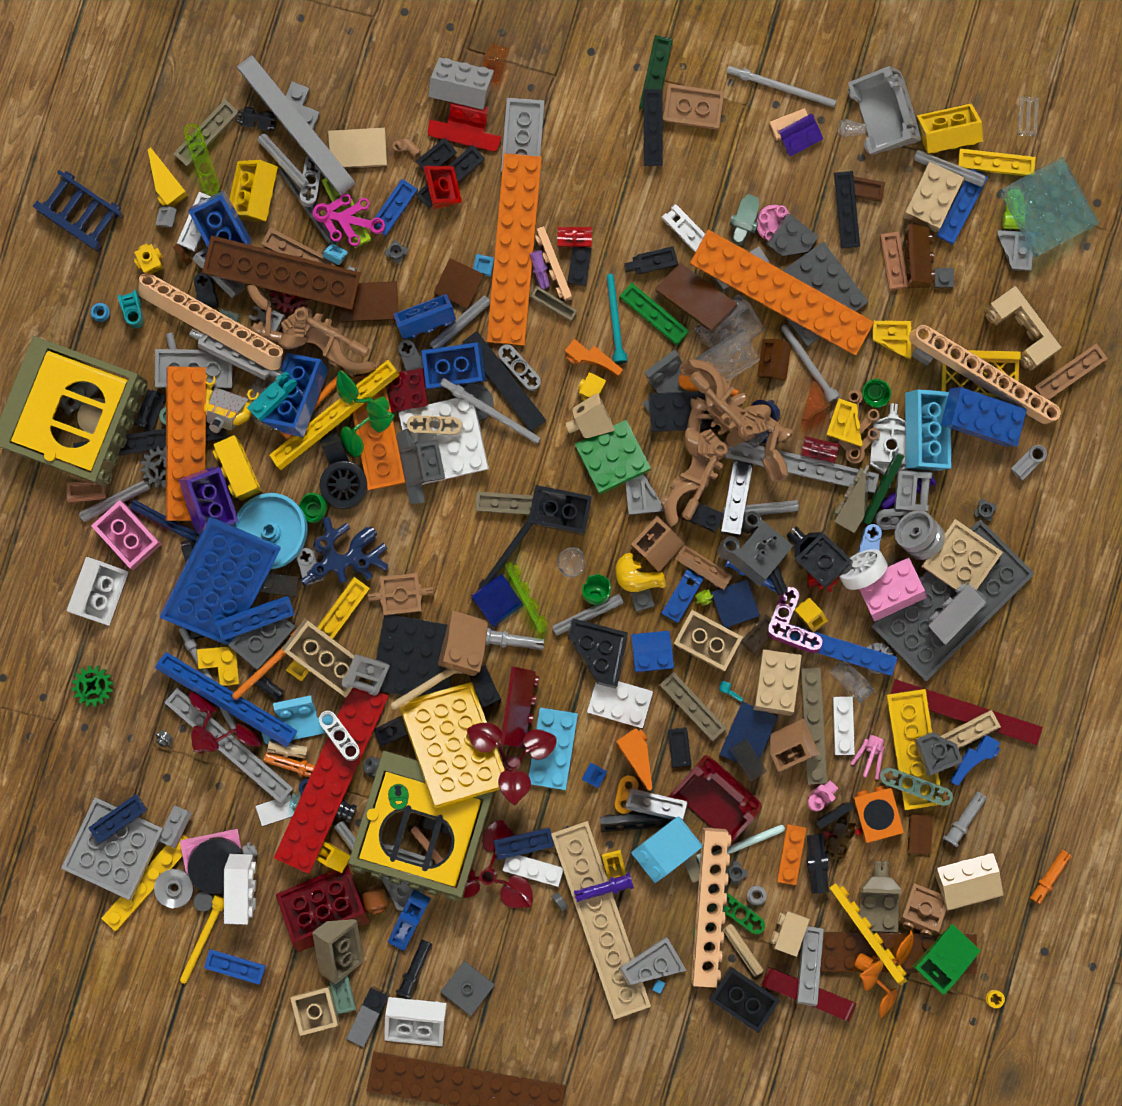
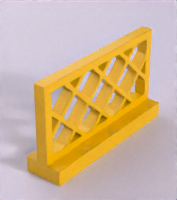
M968 350L987 363L992 362L1002 372L1004 371L1001 368L1006 363H1014V372L1009 376L1012 377L1014 375V379L1019 382V359L1021 358V352ZM950 352L951 357L955 359L954 353ZM942 363L941 391L946 392V383L950 379L962 388L970 379L967 378L960 385L954 378L958 372L955 371L951 375L946 370V365ZM975 383L977 388L974 390V392H977L980 389L983 392L980 394L989 397H998L993 393H987L980 385Z

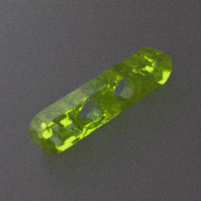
M190 123L185 126L183 134L204 193L214 195L219 191V181L201 129L197 124ZM189 127L197 129L195 137L196 139L200 138L201 142H195L190 145L189 141H193V138L187 134ZM195 145H201L204 148V153L201 156L194 154L193 147ZM202 163H207L210 166L209 173L202 174L199 167ZM213 174L214 178H210L212 184H216L214 192L206 189L208 181L207 179L203 181L202 177H208Z

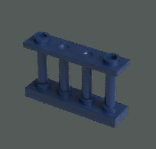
M58 170V175L63 178L46 202L40 203L36 201L33 207L46 218L96 252H99L102 248L98 242L100 240L99 236L115 214L121 219L124 217L120 211L121 208L113 202L111 204L107 203L74 180L75 176L68 171L63 173ZM70 183L78 190L63 211L56 214L52 211V206ZM85 193L93 201L78 222L72 225L68 222V216ZM99 204L108 209V212L94 232L87 235L83 232V227Z

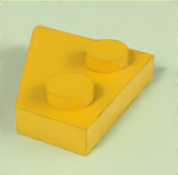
M874 321L872 325V341L907 359L911 358V342L909 340L911 321Z

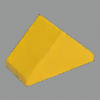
M620 849L602 854L608 881L610 877L617 878L626 875Z

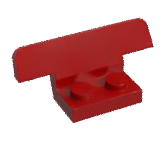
M451 102L447 123L429 119L428 134L434 138H446L447 141L468 146L473 145L476 148L489 151L498 150L502 136L485 133L489 107H484L482 110Z

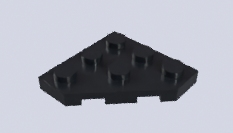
M573 618L570 623L568 640L596 683L616 689L628 632Z

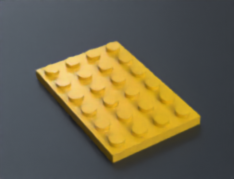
M472 682L416 697L399 707L434 808L500 790L498 778L505 770L496 746L491 752H479L472 746L467 733V729L472 725L487 722Z

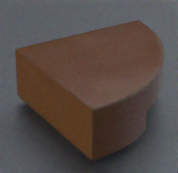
M177 243L173 246L186 266L192 262L180 244Z

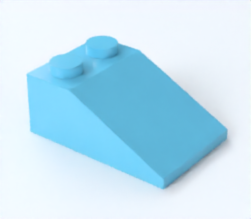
M677 816L641 843L631 853L653 882L656 883L703 846L681 817Z

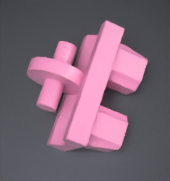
M828 781L825 785L821 784L808 795V807L812 811H820L836 798L833 794L837 791L838 787L832 781Z

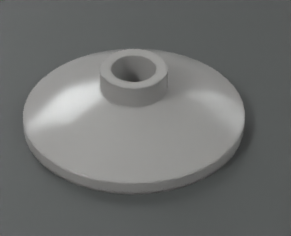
M169 869L161 873L156 879L154 893L162 905L169 908H178L190 900L193 894V883L184 871ZM173 884L178 886L177 891L172 890L171 886Z

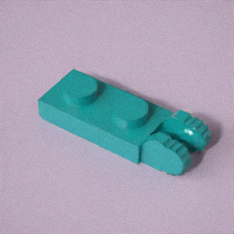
M282 372L276 378V381L247 407L260 422L281 404L296 387L297 381L295 379L289 380L290 374L287 372Z

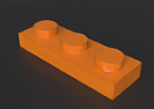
M787 824L777 882L797 884L806 834L805 827Z

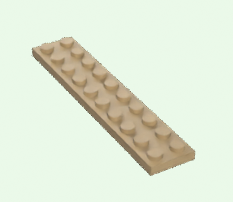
M588 821L551 833L613 1018L617 1019L651 1007L643 982L628 985L618 969L633 959L634 955L612 892L578 903L576 901L574 890H580L608 881Z

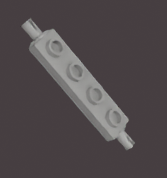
M194 329L190 331L189 336L199 340L198 348L264 380L270 375L277 378L282 374L279 370H269L205 333H200Z

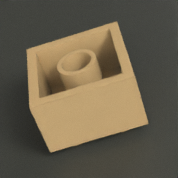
M784 909V912H780L776 923L779 925L777 932L773 931L770 938L772 947L797 957L810 919Z
M330 986L290 997L300 1036L336 1027L340 1024Z

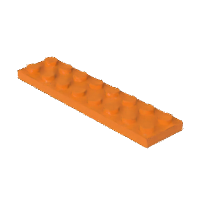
M166 367L167 521H192L178 480L205 470L206 414L204 413V405L206 404V367Z

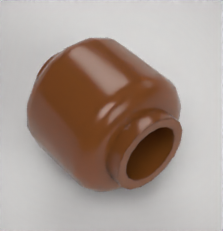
M377 885L366 888L367 892L362 895L365 911L372 915L387 911L386 908L389 906V900L386 890L378 888Z

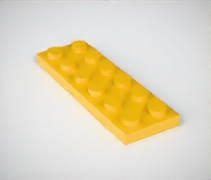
M926 689L886 695L898 770L940 785L939 773L927 776L914 739L932 732ZM907 777L902 780L904 788H910L913 784L911 778ZM928 784L922 785L920 788L921 794L928 795L931 792V787ZM935 787V792L931 798L934 799V796L936 795L941 798V802H943L942 794L936 792L938 788ZM901 790L904 810L939 805Z

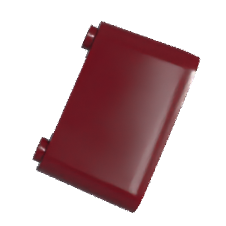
M707 755L703 756L668 796L688 801V806L712 828L726 829L728 835H731V843L755 819L762 809L761 802L713 758Z

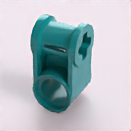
M133 290L132 293L126 295L119 294L118 301L126 322L135 329L142 327L145 319L137 290ZM132 315H139L137 321H130Z

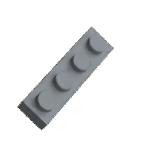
M807 926L802 940L797 1004L817 1006L824 931L822 928Z

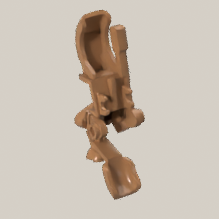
M254 285L247 286L248 293L253 302L266 311V327L260 321L258 324L254 323L250 329L251 331L284 349H295L306 343H314L323 351L322 355L329 358L328 362L335 367H338V365L345 368L344 372L353 378L355 375L366 374L377 369L373 362L358 363L351 360L345 354L342 342L347 344L350 350L363 358L367 357L370 353L369 348L356 340H350L338 333L339 329L331 327V319H326L324 323L321 322L323 314L317 313L314 316L312 310L308 307L297 308L294 314L281 322L284 333L272 330L273 309L271 308V300L264 295L261 288Z
M699 359L684 361L680 365V372L684 376H690V381L695 387L706 395V406L708 407L706 410L714 417L711 427L713 428L715 425L720 426L721 430L717 433L718 435H722L729 430V434L725 436L724 443L728 447L733 448L739 443L755 438V434L765 432L766 430L769 431L762 464L768 473L770 481L781 482L788 477L786 462L779 451L774 448L776 443L782 442L785 444L792 438L791 433L793 430L784 428L770 417L771 409L767 405H754L744 409L736 406L730 397L735 388L728 385L726 379L721 376L712 363Z
M740 393L731 398L736 406L740 407L746 400L745 393ZM698 397L696 400L691 399L692 410L683 436L684 445L692 456L691 466L686 472L681 473L678 480L674 478L670 489H672L670 496L665 495L661 503L670 528L678 522L676 512L678 499L686 493L697 490L682 513L684 519H692L704 488L708 487L710 479L714 480L718 476L717 473L713 472V469L721 470L723 467L722 463L717 460L724 458L728 453L727 445L721 442L711 429L699 433L701 421L714 420V417L711 414H704L708 408L706 401Z

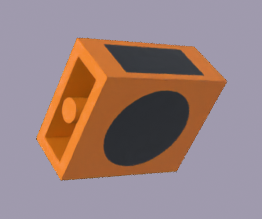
M886 785L875 787V791L868 793L867 790L856 792V797H852L864 843L904 833L892 788H886Z

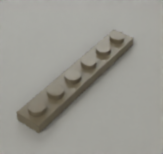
M801 668L803 719L820 753L806 760L807 784H826L827 772L821 668Z

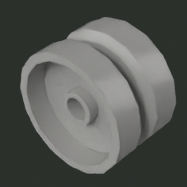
M915 510L906 514L898 522L895 529V539L911 557L916 560H925L933 557L942 548L945 532L930 514L925 511Z

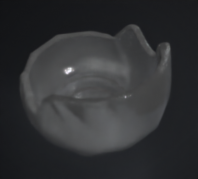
M568 547L557 558L558 570L567 578L580 575L586 565L584 553L576 547Z

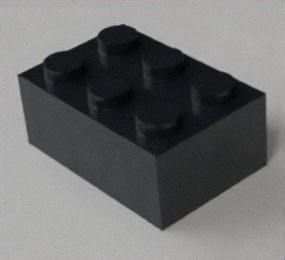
M732 966L728 967L717 987L709 996L710 1001L757 1033L760 1032L780 1002L779 998Z

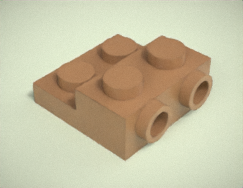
M913 883L899 922L903 924L902 926L905 929L913 930L915 928L920 930L921 935L925 937H935L939 933L946 912L942 894Z

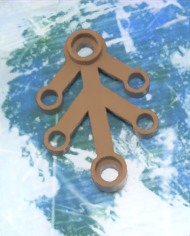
M855 389L848 393L847 399L849 402L857 404L859 420V405L863 402V396L859 390ZM853 394L858 395V398L856 400H852L851 397ZM871 409L868 412V417L860 424V434L880 418V413L876 409ZM834 411L830 413V419L832 418ZM872 412L877 413L876 418H871ZM871 428L868 431V437L862 441L861 447L832 437L830 438L838 442L846 450V458L849 462L857 464L863 461L865 457L864 450L874 440L879 439L880 432L876 428ZM877 431V436L871 437V433ZM855 450L858 451L857 457L852 456V452Z

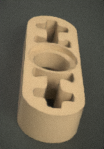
M414 415L408 419L407 427L411 432L419 434L457 435L463 430V423L456 417ZM416 419L420 423H425V419H427V430H424V426H417V429L415 430V427L412 426V423H415ZM433 420L440 422V427L436 431L430 428V423ZM443 420H446L445 424H453V421L458 424V428H455L453 431L452 428L445 427V431H443Z

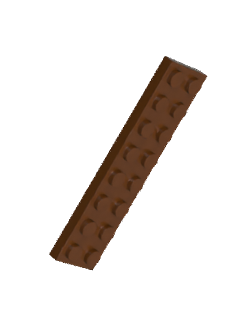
M211 236L202 274L352 310L361 272Z
M823 932L820 971L863 972L855 967L857 957L861 953L871 958L873 956L879 958V956L861 932ZM910 933L878 934L883 940L881 944L885 950L889 949L896 958L899 946ZM913 933V949L908 959L901 965L906 973H919L912 965L939 938L940 933L931 938L925 937L921 933ZM964 934L977 947V934ZM977 956L963 974H977ZM883 963L881 972H889Z

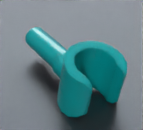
M722 681L719 690L742 702L743 698L730 690L732 684Z

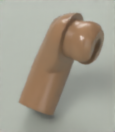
M397 139L392 144L395 151H409L414 157L418 156L421 152L410 139Z

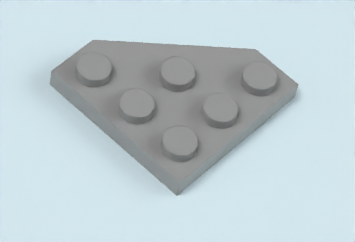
M383 843L386 851L391 854L394 846ZM399 848L398 858L419 864L424 863L425 856ZM431 858V861H430V866H432V863H433V859H432V858ZM383 877L382 881L396 908L403 911L414 889L408 888L409 886L406 883L402 882L401 885L391 883L389 881L390 878ZM420 888L418 892L423 894L424 889Z

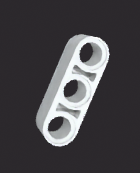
M322 712L319 717V723L346 760H356L360 754L356 742L333 712ZM325 716L333 717L334 721L331 725L323 724L322 720ZM337 731H342L345 734V738L337 741L334 739V734ZM348 747L356 749L357 752L354 756L349 757L346 755L345 751Z

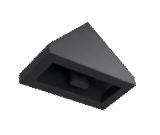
M334 427L320 439L330 465L338 461H349L338 431Z

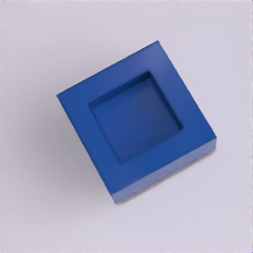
M590 762L582 780L599 788L607 771Z

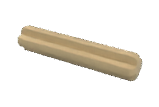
M732 924L727 925L723 932L752 974L758 976L763 972V968Z

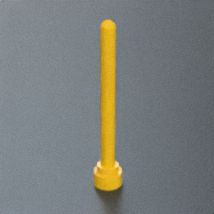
M215 895L212 900L213 909L180 978V982L183 984L187 983L220 911L224 909L223 897Z

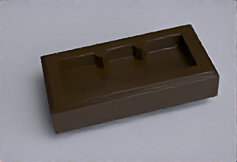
M767 614L762 617L740 642L753 655L771 638L768 634L771 618ZM776 627V629H774V633H775L780 627Z

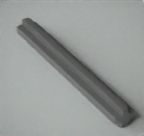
M279 167L278 171L299 200L300 187L282 167ZM306 194V196H305V197H306V200L309 201L310 198H309L308 195ZM303 206L329 245L335 243L332 241L326 225L315 220L313 216L315 206Z

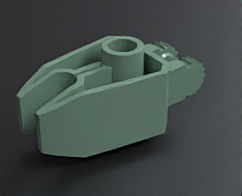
M747 194L741 200L737 215H732L729 224L733 226L731 230L734 233L732 243L739 247L743 245L745 237L749 238L750 233H755L758 222H755L759 209L758 197Z

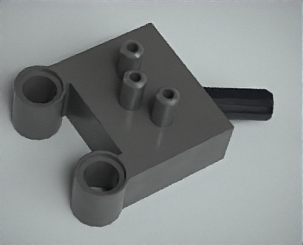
M749 511L743 517L741 531L746 534L752 533L751 537L742 548H740L739 541L736 538L727 537L718 547V555L732 563L759 587L770 576L777 594L784 595L788 592V589L777 565L793 545L764 522L757 512Z

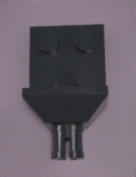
M796 526L792 528L794 532L789 531L786 536L795 544V560L798 568L801 570L804 568L824 589L853 563L823 532L805 535Z

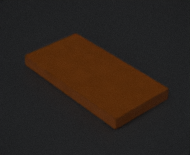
M679 263L655 288L659 295L711 333L737 308L736 302L682 263Z

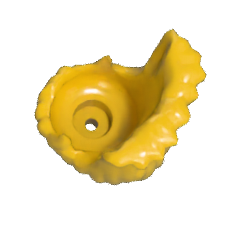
M632 553L624 554L617 561L615 567L616 579L624 590L639 592L654 587H666L663 572H640L636 570L641 568V562L634 561Z

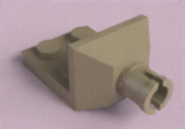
M873 861V876H870L859 887V908L861 909L859 914L862 918L866 917L872 925L871 931L898 932L899 894H902V889L892 877H889V861H882V869L881 861Z

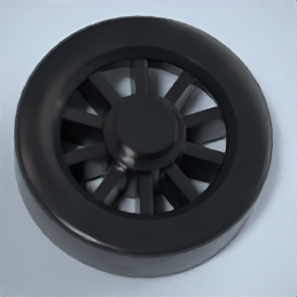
M338 461L332 463L323 471L320 478L319 487L321 495L334 508L341 510L352 509L358 506L367 495L368 489L365 473L358 465L352 462ZM343 469L347 470L345 477L341 473ZM336 471H338L340 476L338 479L332 475ZM350 472H353L355 475L348 479ZM329 478L334 479L336 483H328ZM358 479V483H359V484H352V483H351V482H353L354 480ZM328 487H336V489L330 492ZM352 487H358L357 492L353 491ZM339 492L338 498H335L333 495ZM351 492L354 496L349 498L348 493ZM343 494H345L347 500H341Z

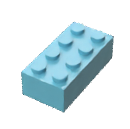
M918 389L905 393L906 469L941 471L951 468V429L941 426L949 392Z

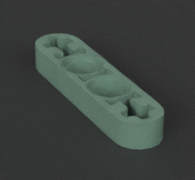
M886 767L880 772V780L888 786L943 806L949 805L953 800L952 792L940 785L891 767ZM892 771V775L898 777V774H902L898 779V785H894L896 781L893 779L886 781L884 773ZM904 778L912 779L913 784L910 788L902 786ZM924 784H928L931 787V792L928 795H922L920 792V788ZM935 787L938 788L936 791L938 793L943 794L944 791H946V795L949 796V799H944V801L941 802V798L936 795L934 796V799H932L931 797L935 792Z

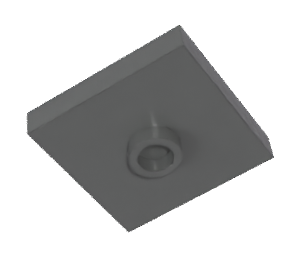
M464 960L440 992L471 1016L495 984Z

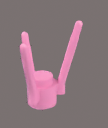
M870 735L869 739L864 740L851 765L853 766L866 747H868L867 751L871 753L863 777H867L874 755L878 754L875 780H878L885 740Z

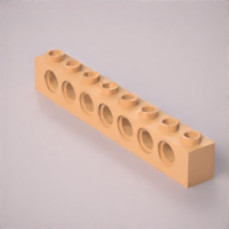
M703 828L691 983L693 986L717 987V982H720L721 979L718 963L722 962V951L719 950L720 943H723L724 940L721 924L725 923V912H722L723 905H726L727 901L724 885L728 884V873H725L726 866H729L730 862L727 846H731V835H728L726 829ZM713 846H721V850L719 853H711V849ZM712 865H719L718 872L710 873ZM711 884H717L718 889L715 892L711 893L708 891ZM709 904H716V909L713 912L707 911ZM708 923L715 924L712 931L705 930ZM707 942L713 943L711 950H704V945ZM705 962H712L711 968L707 970L702 968Z

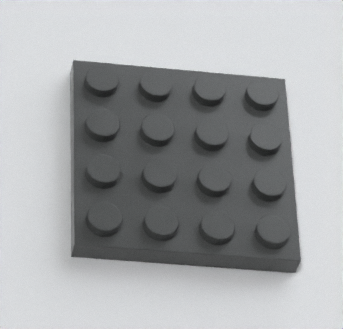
M824 241L783 270L856 312L868 304V300ZM785 317L806 347L820 338V336Z

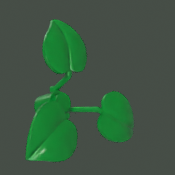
M340 370L337 375L336 387L341 399L347 404H351L353 401L355 403H368L366 406L368 417L352 430L346 426L341 431L343 447L355 458L362 455L364 449L362 439L356 434V431L370 420V425L376 432H383L390 426L395 415L388 412L389 402L385 397L375 400L372 398L358 399L359 392L355 383Z

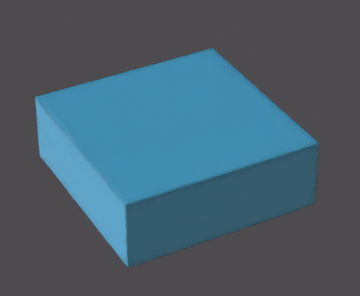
M476 254L473 269L485 274L484 276L491 277L494 257Z

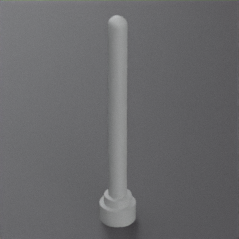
M782 325L781 331L824 391V400L827 404L835 401L840 397L838 391L829 387L789 327Z

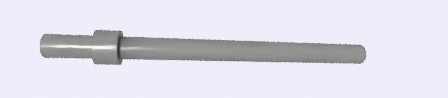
M728 66L727 73L741 77V80H751L830 107H834L836 103L834 99L751 73V70L745 68L742 70Z
M445 378L440 382V385L450 390L452 395L457 398H463L535 444L539 442V436L467 393L460 385H454Z
M182 627L179 629V632L185 642L184 646L187 651H190L197 664L196 647L198 645L194 639H191L187 629ZM207 668L199 669L202 674L213 680ZM219 707L230 729H236V722L232 714Z

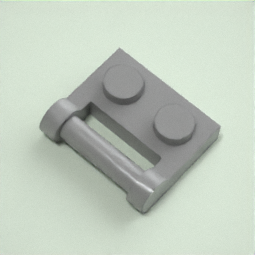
M898 470L894 508L929 511L928 493L932 472ZM922 478L920 504H915L917 479Z
M355 654L347 675L342 679V686L357 688L376 696L390 665ZM356 676H360L366 679L373 680V683H363L360 681H356L355 678Z

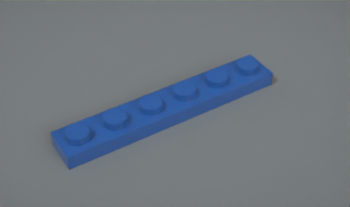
M786 629V631H785V633H784V637L787 636V632H788L787 629ZM814 632L822 638V647L817 652L818 654L892 676L898 657ZM798 633L790 634V639L793 641H798L801 638ZM804 636L802 644H805L806 636ZM813 640L812 642H810V643H811V645H810L811 647H814V645H817L815 640Z

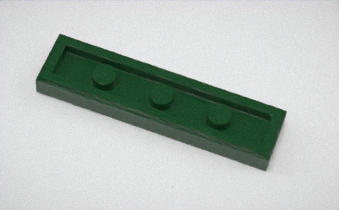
M654 36L639 109L644 110V89H663L673 43L672 38Z
M895 452L868 505L863 518L864 523L871 524L905 457L902 453Z

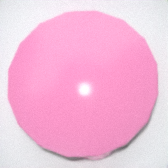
M768 205L758 214L756 221L758 222L757 230L766 241H769L785 216L790 214L785 206Z

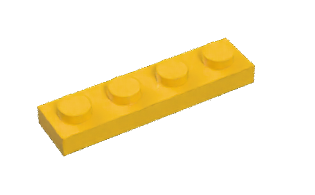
M960 149L958 166L981 172L1033 177L1036 157Z

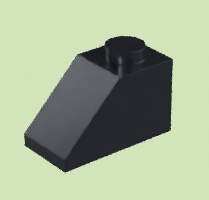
M486 665L482 666L480 672L475 676L469 675L484 708L501 700Z

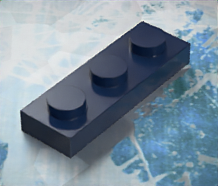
M135 794L88 828L98 844H102L147 812L148 809L139 795Z
M549 827L493 840L497 860L554 847Z

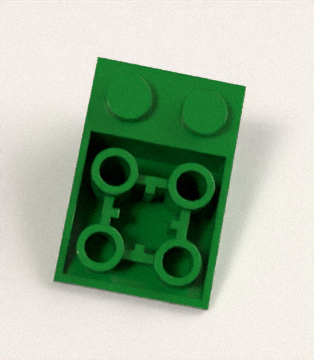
M951 924L912 967L938 992L944 995L958 981L981 950L958 928Z

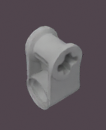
M302 548L297 556L302 578H304L311 567L318 562L314 551L309 548ZM304 551H306V553L311 554V557L308 558V562H306V560L301 559V556L304 555ZM317 568V572L322 573L321 569ZM323 577L322 579H320V580L315 581V582H312V581H311V582L308 583L307 585H310V584H313V583L322 581V580H324V577Z

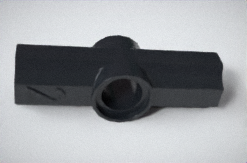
M823 834L806 835L808 848L807 867L811 878L812 894L828 893L827 872L829 868L827 854H825Z

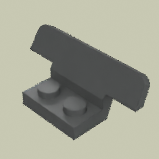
M675 350L644 372L647 381L656 393L686 391L678 382L682 361ZM647 399L642 404L650 412L649 399Z
M404 429L397 433V443L409 501L412 504L423 503L425 499L421 484L445 478L438 440L413 445L411 431Z

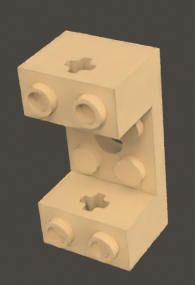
M1016 286L992 302L985 310L988 321L996 326L1015 313L1017 322L1021 326L1024 325L1028 330L1026 332L1028 337L1032 341H1036V343L1021 354L1019 360L1021 365L1025 369L1028 368L1029 371H1032L1062 348Z

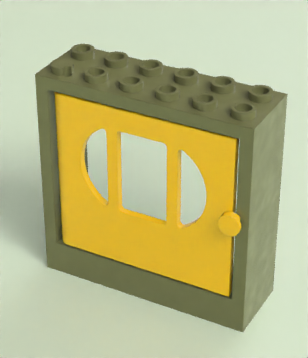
M33 336L0 417V448L106 488V485L112 479V470L119 462L120 450L126 444L127 432L133 427V417L140 409L141 397L145 395L148 389V381L137 373ZM50 350H53V351H55V352L64 354V355L69 356V357H72V358H74V359L83 361V362H85V363L94 365V366H96V367L102 368V369H104V370L113 372V373H115V374L121 375V376L126 377V378H129V379L127 380V379L121 378V377H119V376L110 374V373H108V372L102 371V370H100V369L91 367V366H89V365L80 363V362L75 361V360H72V359H70V358H67V357L61 356V355H59V354L53 353V352H51ZM85 381L93 383L102 391L105 403L66 390V388L76 382ZM63 395L103 410L94 434L53 420ZM51 426L89 439L90 442L78 448L64 447L53 437ZM13 442L28 447L30 449L36 450L38 452L44 453V455L13 444ZM56 458H57V459H60V460H62V461L68 462V463H70V464L76 465V466H78V467L84 468V469L89 470V471H92V472L90 473V472L81 470V469H79V468L73 467V466H71V465L65 464V463L60 462V461H57V460H55V459H56Z

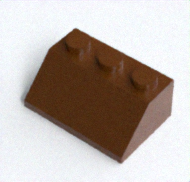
M908 224L904 231L907 289L930 288L932 282H935L934 270L931 271V263H934V253L930 252L933 236L932 233H929V227Z

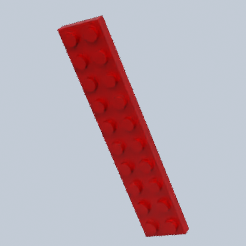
M352 688L346 696L337 718L358 745L360 750L359 757L354 761L346 760L331 739L327 738L274 859L310 874L388 700V695L379 692L374 696L370 695L367 691ZM337 731L334 734V739L337 741L345 738V734L342 731ZM348 747L345 751L349 757L354 756L357 752L354 747Z

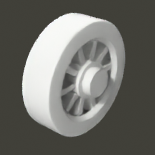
M865 550L850 557L853 563L839 578L845 588L850 590L861 589L881 578L888 564L879 550Z

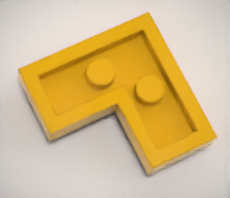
M230 647L196 650L198 669L217 667L219 684L222 686L239 684L237 658L234 650Z

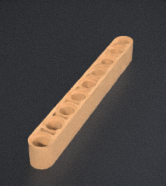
M145 273L139 277L138 294L141 298L269 370H278L281 367L283 350L280 346L152 274Z
M921 325L911 331L909 340L914 346L1007 403L1027 409L1026 414L1040 423L1048 424L1060 417L1061 412L1056 404L932 328ZM918 332L923 335V339L918 336ZM934 342L938 343L939 349L935 347ZM950 352L954 353L955 359L951 357ZM966 362H969L971 364V369L968 368ZM983 371L987 374V379L983 376ZM999 381L1003 384V388L999 386ZM1015 391L1018 392L1019 398L1015 396ZM1031 401L1034 402L1035 408L1032 407ZM1047 411L1050 412L1051 418L1047 415Z

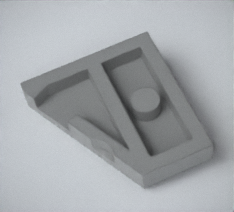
M998 230V237L1011 269L1014 271L1031 272L1035 233Z
M645 475L638 476L625 483L629 515L664 512L661 501L650 486Z

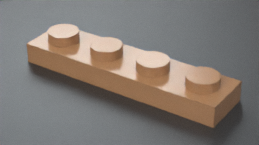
M269 228L261 243L262 246L272 251L333 266L337 265L322 257L323 255L272 228Z
M1096 343L1033 388L1039 395L1049 400L1108 358Z

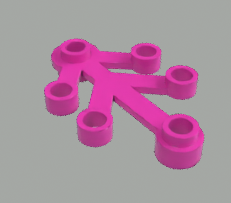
M342 194L339 199L329 205L321 203L314 207L313 216L315 220L326 225L334 242L341 241L342 234L339 230H336L331 219L339 221L349 238L350 245L353 247H357L361 240L349 224L369 228L374 234H381L385 230V223L381 218H373L370 221L352 216L360 210L365 211L369 209L370 203L366 198H361L358 203L341 213L333 211L342 205L348 206L351 204L352 199L349 194ZM348 197L349 201L344 203L342 199ZM366 201L367 206L361 207V202ZM320 211H326V215L320 216ZM376 224L381 225L379 230L374 229ZM335 233L340 234L338 239L333 238ZM352 238H358V242L352 243Z

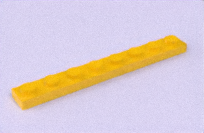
M389 360L356 385L359 392L358 399L372 398L400 375ZM339 398L308 424L304 437L293 435L269 456L275 465L282 470L364 403H355L353 401L351 404H347Z

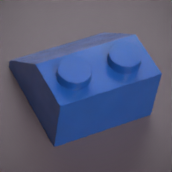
M669 631L631 634L635 673L674 668Z

